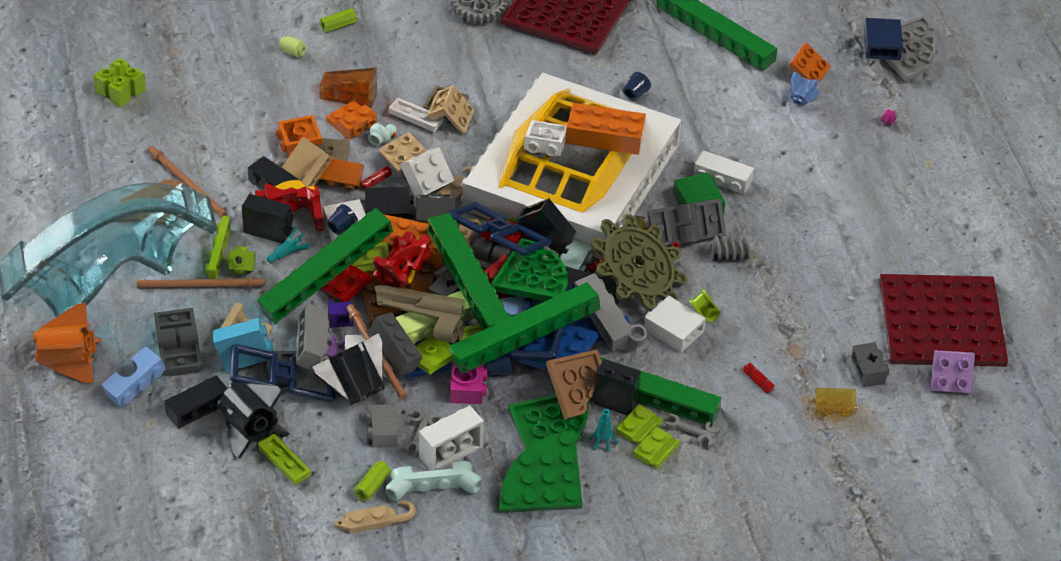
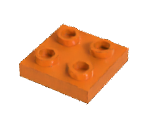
M807 42L801 46L788 64L802 78L809 79L810 81L818 79L819 83L831 67Z

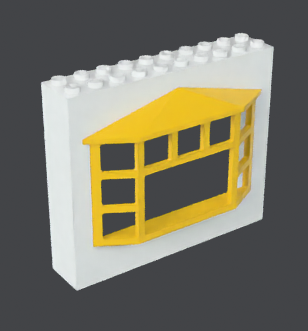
M542 72L540 77L535 79L532 88L527 90L525 98L519 101L517 109L512 111L509 120L504 122L502 130L496 133L492 144H488L486 152L479 157L476 166L471 168L469 176L463 179L461 188H463L461 202H463V206L476 202L505 216L508 221L518 224L515 219L523 208L550 198L575 229L576 233L572 239L588 244L595 237L605 240L606 236L600 228L601 222L604 219H609L616 226L623 227L624 216L626 214L633 216L636 214L677 150L681 119ZM573 103L646 114L645 132L640 154L610 151L594 176L550 162L549 160L552 156L547 154L543 158L528 154L529 151L524 150V139L532 120L567 126L568 122H563L553 117L559 108L571 112ZM522 161L538 166L529 186L510 180ZM544 168L563 174L555 195L535 188ZM569 177L589 184L581 204L561 198ZM476 210L470 211V213L484 217L489 220L491 219L490 217ZM592 250L595 258H603L599 253Z

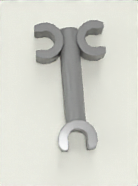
M414 410V417L410 418V424L419 427L413 440L405 446L406 454L411 449H415L416 456H419V431L426 426L434 424L433 422H438L441 419L440 415H423L421 410Z
M670 414L669 421H666L665 424L667 430L680 429L699 436L697 446L700 447L701 443L706 442L708 443L707 450L712 448L714 437H717L720 433V425L716 429H710L711 422L708 421L705 424V430L679 421V417L675 414Z

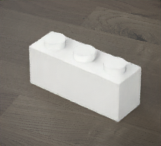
M703 150L695 163L694 175L708 172L715 185L745 194L753 180L754 168Z

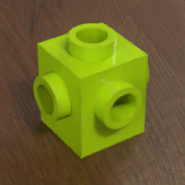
M236 246V250L231 249L230 253L227 254L226 264H229V269H234V273L245 274L246 270L255 271L256 251H247L248 247Z

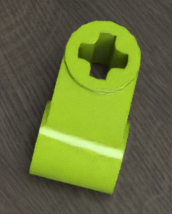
M704 288L694 299L688 300L698 314L700 313L706 318V322H712L719 317L720 310L713 303L714 301Z

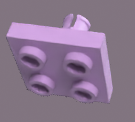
M934 350L931 390L971 393L975 354Z

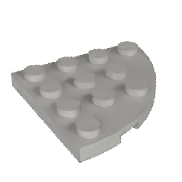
M925 15L901 23L903 41L901 60H886L905 82L923 73L930 66L935 56L937 38L933 32L932 24Z

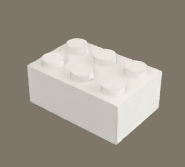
M468 406L448 417L440 419L430 426L424 427L419 431V458L430 471L439 470L483 448L484 421L471 406Z

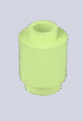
M283 36L279 42V49L282 52L297 58L301 57L306 51L305 42L297 38Z

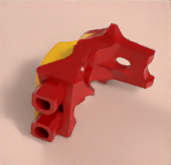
M292 180L277 186L266 183L264 190H255V195L291 205L292 212L303 207L311 212L315 229L323 231V215L318 186H306L300 180Z
M405 231L402 237L395 236L393 247L388 257L383 259L376 256L373 259L376 268L372 275L373 278L379 280L382 285L399 288L411 284L415 271L420 270L423 261L432 256L430 250L432 241L428 235H421L419 240H415V235L408 231Z

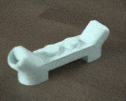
M467 461L452 462V469L413 473L411 466L399 467L391 472L392 481L386 486V494L393 501H400L408 492L445 490L459 487L470 494H474L481 488L482 479L481 476L473 472L472 464Z

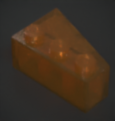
M377 67L325 72L319 86L320 99L345 104L354 100L360 106L366 104L369 108H372L377 96Z

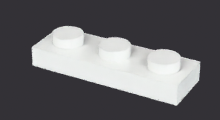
M397 98L388 108L389 114L432 132H435L444 122V116L431 120L427 116L429 110Z

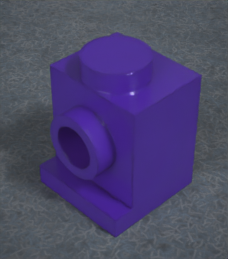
M328 300L330 328L353 326V322L349 318L350 314L346 309L352 302L332 303V300Z

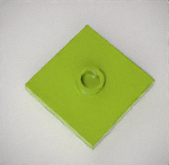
M433 335L417 344L416 348L423 357L417 367L430 375L451 362L450 344L436 340Z

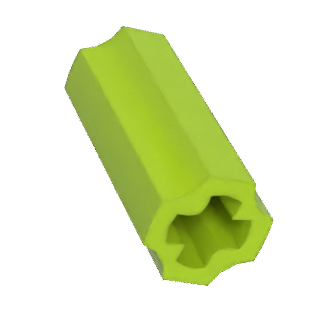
M353 8L320 18V26L324 33L357 22V15Z
M375 462L354 489V494L358 499L364 502L369 501L391 474V468L385 462Z

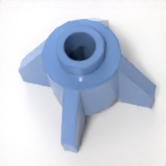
M794 72L791 77V99L793 103L801 106L816 99L820 93L815 89L819 80L813 79L810 81Z

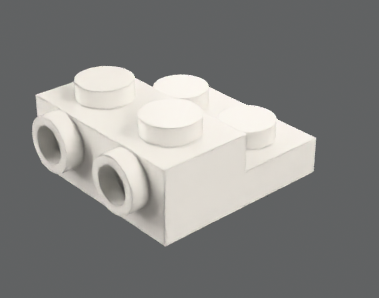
M532 120L525 135L524 150H528L530 153L540 152L546 153L549 156H561L567 126Z

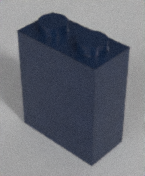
M866 18L864 26L866 59L901 60L903 50L901 19Z

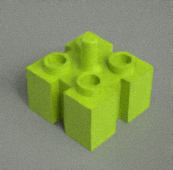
M121 58L109 64V69L103 68L93 75L95 91L103 97L109 95L110 101L119 107L131 100L130 96H138L146 90L145 73L135 67L130 68V64Z

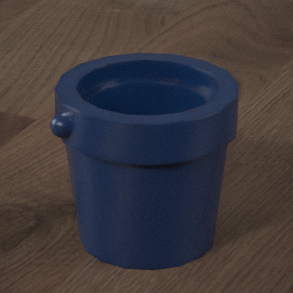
M634 72L624 86L623 93L628 99L635 101L648 92L651 88V82L643 73Z
M340 204L326 223L333 233L340 235L349 229L351 225L357 223L358 218L352 209L344 204Z
M509 353L486 363L488 375L506 374L510 376L512 374Z

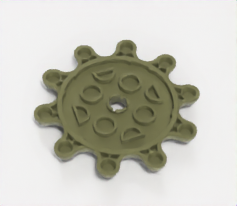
M631 214L624 216L623 227H618L611 220L604 219L601 222L600 228L604 232L606 239L593 238L590 248L603 257L604 262L597 265L596 274L599 277H610L616 282L617 289L615 294L617 298L623 300L628 298L630 294L636 295L645 310H651L656 306V296L663 300L670 296L678 301V297L672 289V284L684 285L688 279L683 272L678 271L674 267L673 262L681 257V251L675 246L666 247L662 244L660 240L662 235L661 228L653 224L648 230H643L638 226L636 218ZM635 260H638V261L641 263V265H639V264L636 265V264H635V263H636Z

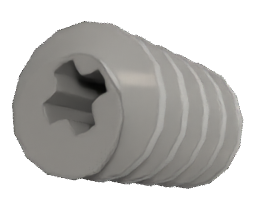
M714 236L710 245L711 260H713L714 255H717L718 260H721L722 255L728 260L730 254H732L733 260L736 259L737 254H739L741 260L747 254L749 260L751 246L748 237L744 236L741 240L740 236H736L734 240L732 236H729L726 240L725 236H721L719 241L718 237Z

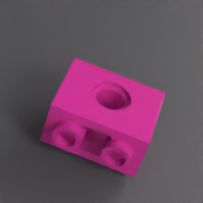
M452 361L450 403L482 404V396L487 394V384H483V381H487V369H483L484 364L462 374Z

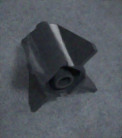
M379 334L372 336L312 366L311 369L314 375L344 397L350 405H353L385 389L382 367V340Z
M232 382L217 403V408L225 417L233 453L237 458H242L251 442H259L260 438L269 437L273 431L287 437L290 433L278 424L277 412L273 408L283 393L280 387Z

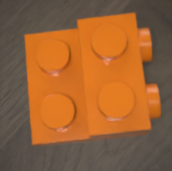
M353 100L327 115L326 122L350 140L377 123V113L366 104L360 106Z
M314 115L278 122L276 136L278 140H282L280 141L281 150L286 152L287 156L289 155V150L293 151L303 137L314 145L323 144V138Z

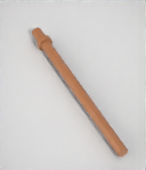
M154 146L148 148V152L153 155V159L161 162L221 218L227 215L224 209L170 162L161 150H157Z
M249 277V279L137 280V288L245 286L253 288V286H265V279H253V277Z
M353 304L348 305L346 309L350 314L349 318L352 322H355L365 340L370 338L371 335L361 319V313L355 309ZM382 354L383 371L399 398L403 400L407 397V394Z

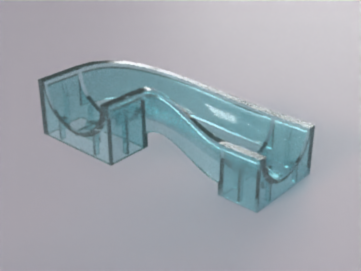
M139 183L101 194L58 219L30 243L20 241L0 260L1 298L8 301L21 288L28 289L42 298L51 308L55 317L76 304L86 303L87 306L100 292L113 273L128 261H137L167 276L172 272L171 262L174 250L188 230L197 226L211 234L217 231L210 198L183 183H180L177 187L161 183Z

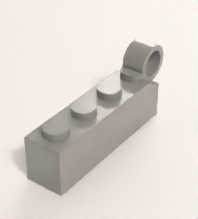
M596 273L575 281L574 287L588 282L598 293L601 309L588 316L611 351L628 343L634 347H640L645 344L647 329L640 324L631 325L626 321L622 309H618L614 297L607 292L603 280L599 279ZM639 333L642 335V337L635 338L632 336V334Z
M309 303L305 305L298 316L296 364L312 371V366L329 358L326 355L329 344H327L329 320L328 311Z

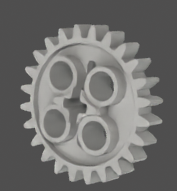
M452 0L453 12H456V16L461 15V20L466 18V22L473 20V24L477 21L480 24L483 21L489 24V20L495 22L496 18L501 19V15H505L508 6V0Z

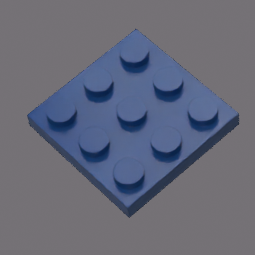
M572 325L564 326L555 359L588 352L598 338L597 332ZM551 332L528 343L523 350L550 351L555 332ZM518 358L519 363L548 370L546 362L551 360Z

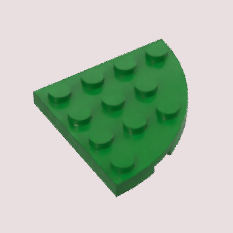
M521 238L517 245L525 248L536 242ZM542 248L525 256L512 251L490 285L495 287L496 292L547 301L568 291V276L564 263L552 250L548 251Z
M556 394L508 405V411L524 449L547 436L574 430L577 444L585 431L588 420V403L585 414L564 420Z
M575 430L547 436L529 446L517 457L503 481L499 503L500 513L582 508Z

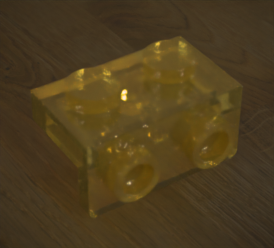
M815 389V413H820L822 416H831L832 413H836L843 417H849L856 413V389Z

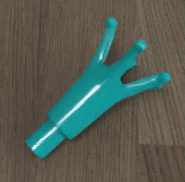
M294 226L287 240L266 258L270 264L294 251L309 249V243L296 245L302 242L300 238L304 236V233L292 239L297 226Z
M604 409L602 410L598 427L595 433L589 437V440H592L597 435V442L593 449L597 450L600 441L605 440L606 451L610 452L609 439L612 438L615 444L619 442L613 435L610 411Z

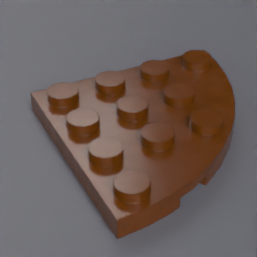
M434 264L421 265L420 270L415 271L411 284L404 285L403 288L428 293V288L434 283ZM365 271L372 279L361 290L369 327H371L376 316L392 312L396 318L408 313V311L378 305L374 286L382 284L379 280L373 278L374 272Z

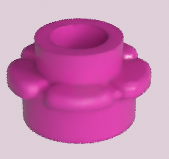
M890 109L885 111L881 118L885 126L888 124L892 125L896 121V111Z

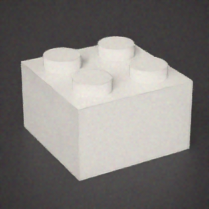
M440 147L430 149L400 164L414 197L415 195H427L454 181Z

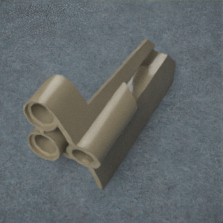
M388 285L374 286L378 305L438 319L433 331V336L436 340L455 343L456 340L463 338L465 324L460 322L465 304L464 299Z

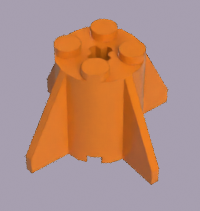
M86 303L74 305L40 327L38 331L33 333V340L37 346V352L35 353L36 363H41L43 366L83 383H93L92 361L94 358H91V353H95L96 343L102 342V338H95L94 331H89L88 327L91 325L87 319Z

